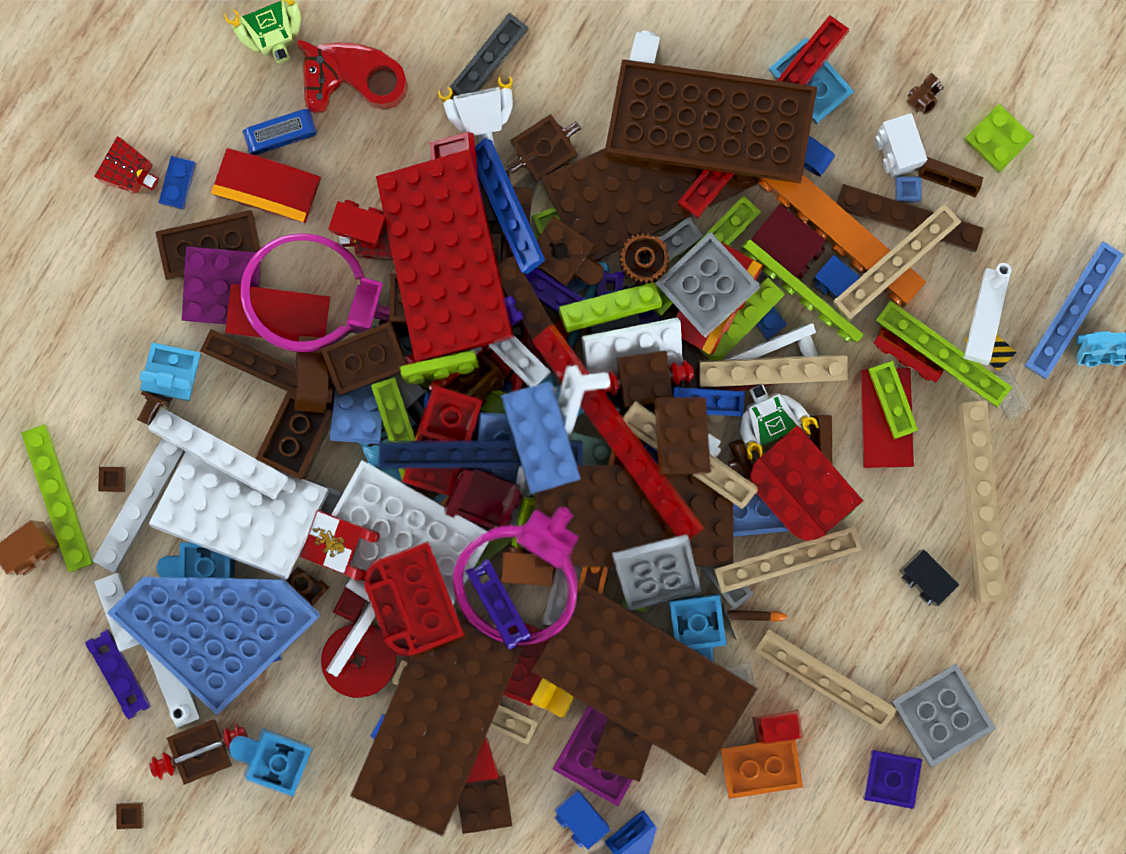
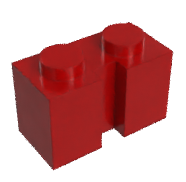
M345 200L344 203L337 201L328 230L331 234L378 248L386 226V217L382 215L383 211L369 207L368 210L359 208L358 203L350 200Z

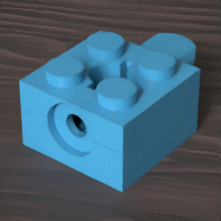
M180 542V556H164L160 558L156 567L160 577L234 579L235 559L191 542Z
M712 593L670 600L669 609L673 638L714 662L713 647L726 646L720 595Z
M262 728L257 741L245 736H236L229 745V752L232 758L248 764L244 772L246 780L292 797L295 794L312 751L309 744Z

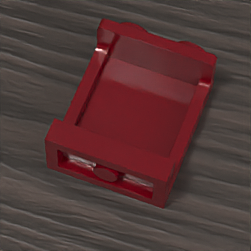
M781 204L778 205L751 238L756 245L799 279H802L810 269L807 266L810 260L813 258L817 261L825 251V248L822 246L826 240Z
M462 468L446 501L444 511L445 515L455 518V515H459L491 529L510 526L513 519L510 515L514 508L520 506L523 495L521 494L519 484L479 468Z

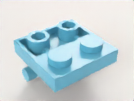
M1102 331L1087 335H1076V344L1081 345L1076 356L1077 365L1095 367L1100 364H1111L1112 366H1120L1126 363V333Z
M151 343L145 371L142 370L140 374V380H142L141 392L144 391L150 394L190 402L201 353Z

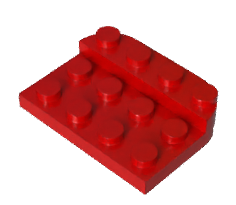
M798 425L756 461L751 471V483L758 487L756 493L794 536L805 541L816 540L826 535L829 530L864 501Z
M429 541L384 558L380 557L367 568L364 582L365 591L368 594L385 643L389 648L398 653L414 655L464 636Z

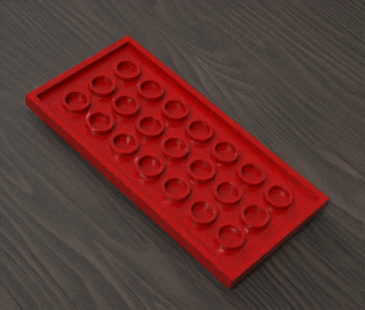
M467 149L376 176L415 362L419 363L446 357L514 338L471 150Z

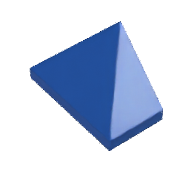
M642 810L608 838L605 843L613 854H649L657 827L646 812Z

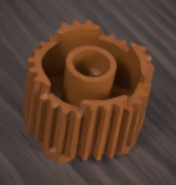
M644 233L641 236L637 234L636 237L632 235L631 239L628 238L627 243H624L621 249L620 269L623 270L626 279L630 278V282L634 281L635 285L656 283L668 270L670 262L669 250H666L667 244H663L664 240H659V236H650L649 233L646 236ZM639 256H649V263H640Z

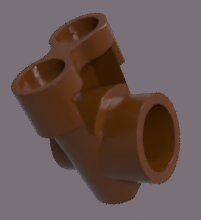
M930 73L923 80L920 87L915 86L908 94L909 99L906 102L916 113L920 111L926 115L936 106L937 99L934 96H937L944 89V86L933 73Z
M741 439L730 442L729 447L735 459L728 461V466H733V470L745 479H751V471L755 464L753 456L752 460L748 459L746 446Z
M296 567L286 580L312 607L329 589V586L324 581L320 580L318 582L299 567ZM304 577L306 582L303 585H299L296 579Z

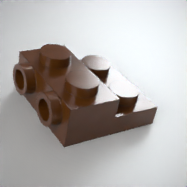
M483 353L477 357L479 368H475L467 374H460L447 387V390L483 400L481 407L485 404L486 397L492 391L496 392L502 388L506 379L500 368Z

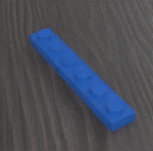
M485 138L475 146L478 176L521 272L529 274L543 263L545 258L493 142Z

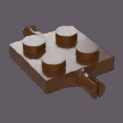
M552 114L546 116L510 140V143L517 152L518 159L506 167L512 175L524 167L530 171L536 182H539L541 177L554 172L578 156V153L571 144L570 136L582 130L580 125L575 121L564 129L556 122Z

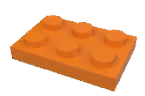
M796 739L769 744L756 742L721 749L728 799L803 788Z

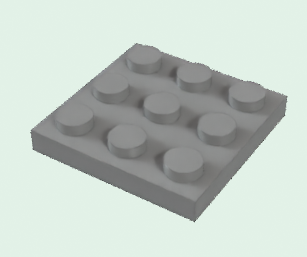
M711 232L656 282L658 287L705 338L761 287Z
M687 535L613 553L629 611L702 593Z
M957 664L951 665L891 701L930 767L937 765L996 729Z

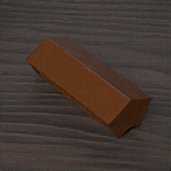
M927 157L928 160L920 168L918 177L976 198L984 177ZM925 169L930 170V171L935 172V173H938V174H940V175L946 176V177H948V178H944V177L939 176V175H936V174H934V173L925 171ZM952 179L957 180V181L962 182V183H965V184H968V185L973 186V187H975V188H972V187L963 185V184H961V183L955 182V181H953Z
M832 415L810 416L816 419L819 426L817 429L814 424H810V439L833 465Z

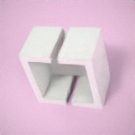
M912 113L883 122L876 132L877 136L874 137L875 144L878 150H882L885 158L882 160L883 167L886 173H890L891 179L920 170L928 160Z

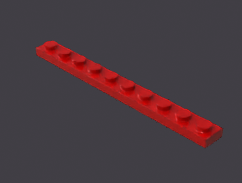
M829 15L776 81L807 85L849 33V28ZM704 170L678 201V205L699 219L734 174Z
M554 325L546 328L532 340L562 382L567 367L577 366L581 375H590ZM602 389L584 391L580 407L677 537L687 535L689 540L702 531L704 527L667 477L659 475L658 465Z

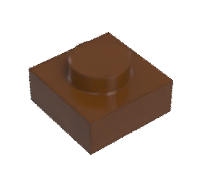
M99 467V492H125L126 467Z
M143 802L116 804V829L144 828Z

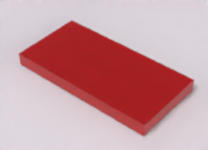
M231 283L225 333L263 338L251 326L244 313L241 302V285ZM250 286V300L256 316L275 335L297 342L299 336L318 338L326 336L330 296Z
M896 368L912 411L911 368ZM861 369L863 468L914 467L913 433L893 439L868 369Z

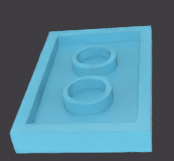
M807 37L769 68L768 71L776 80L809 41ZM827 60L807 84L817 87L812 121L817 125L854 93L852 88Z

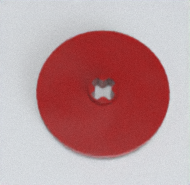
M353 623L341 627L329 637L322 651L321 667L326 681L335 691L351 698H365L378 693L389 683L395 671L396 655L395 651L385 643L382 631L375 626L369 625L338 676L336 677L326 671L355 625ZM356 654L365 657L361 667L352 664Z

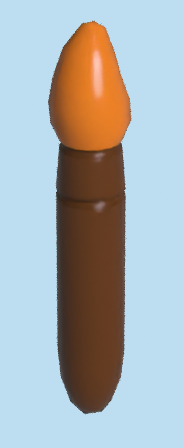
M732 610L727 612L729 619L770 620L778 622L787 619L786 614L778 611Z

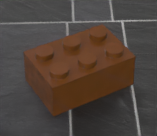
M287 391L255 459L300 480H305L331 426L333 412L326 408L324 413L294 410L295 394Z

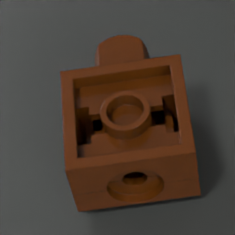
M553 216L537 239L545 261L538 267L568 287L576 277L588 285L599 284L603 280L604 269L601 264L590 257L597 246Z

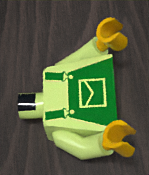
M281 0L241 17L237 10L232 8L235 13L234 19H228L224 13V19L227 23L232 24V29L239 41L254 52L261 51L263 56L273 53L277 64L284 63L290 59L286 47L295 44L294 37L298 35L301 23L297 1Z

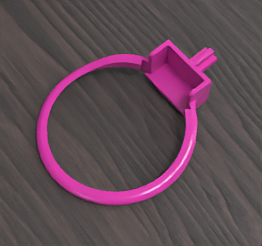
M297 233L272 240L254 254L242 277L241 302L249 323L265 340L285 350L294 352L319 351L324 347L341 341L351 333L359 334L371 329L374 318L389 322V307L378 304L383 283L365 278L362 268L353 254L335 241L319 235ZM302 240L318 242L336 251L348 263L355 279L360 280L345 328L341 325L329 335L307 342L287 340L268 330L260 322L253 310L249 291L254 270L272 249L287 242Z
M560 507L553 518L550 519L536 509L525 525L504 526L485 532L473 540L460 554L453 574L455 597L465 617L482 633L503 642L497 628L484 621L470 605L464 590V569L469 557L479 546L490 540L502 537H518L516 539L518 543L558 569L561 567L568 585V600L560 618L547 629L530 634V639L525 642L522 640L515 645H531L548 640L559 633L568 623L575 608L578 586L577 576L569 554L579 538L565 528L572 517V514L569 513L570 510Z

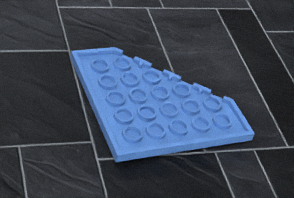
M142 577L107 612L111 618L216 715L228 706L320 616V613L285 580Z

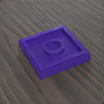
M872 750L863 799L914 809L922 759Z

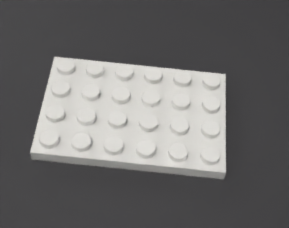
M186 451L149 524L155 529L287 580L308 537L316 511L321 510L329 491L325 487L304 479L300 480L275 469L286 475L288 480L275 500Z
M361 460L332 513L335 517L380 533L378 542L370 543L361 538L359 540L351 566L367 570L372 562L380 557L384 558L429 541L453 605L456 602L453 588V574L456 562L463 550L473 540L488 532V530L459 515H455V518L445 515L442 504L364 460ZM489 541L479 546L469 557L463 574L464 586L468 580L465 570L471 567L475 568Z

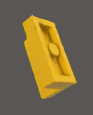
M543 678L530 702L564 718L575 697Z

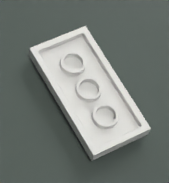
M678 318L582 336L584 366L590 374H608L609 371H612L619 378L616 357L657 351H667L669 368L672 362H676L678 366L682 365L681 324Z

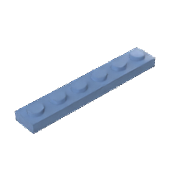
M1104 241L1100 243L1024 367L1043 379L1048 378L1124 256L1123 253Z

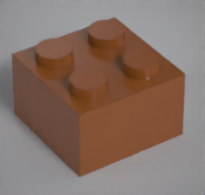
M30 520L0 542V566L6 575L18 576L23 574L25 576L36 568L34 564L41 559L46 561L57 553L55 549L59 547V543L44 522Z
M509 548V552H504L501 582L552 586L554 567H535V553L525 554V549Z

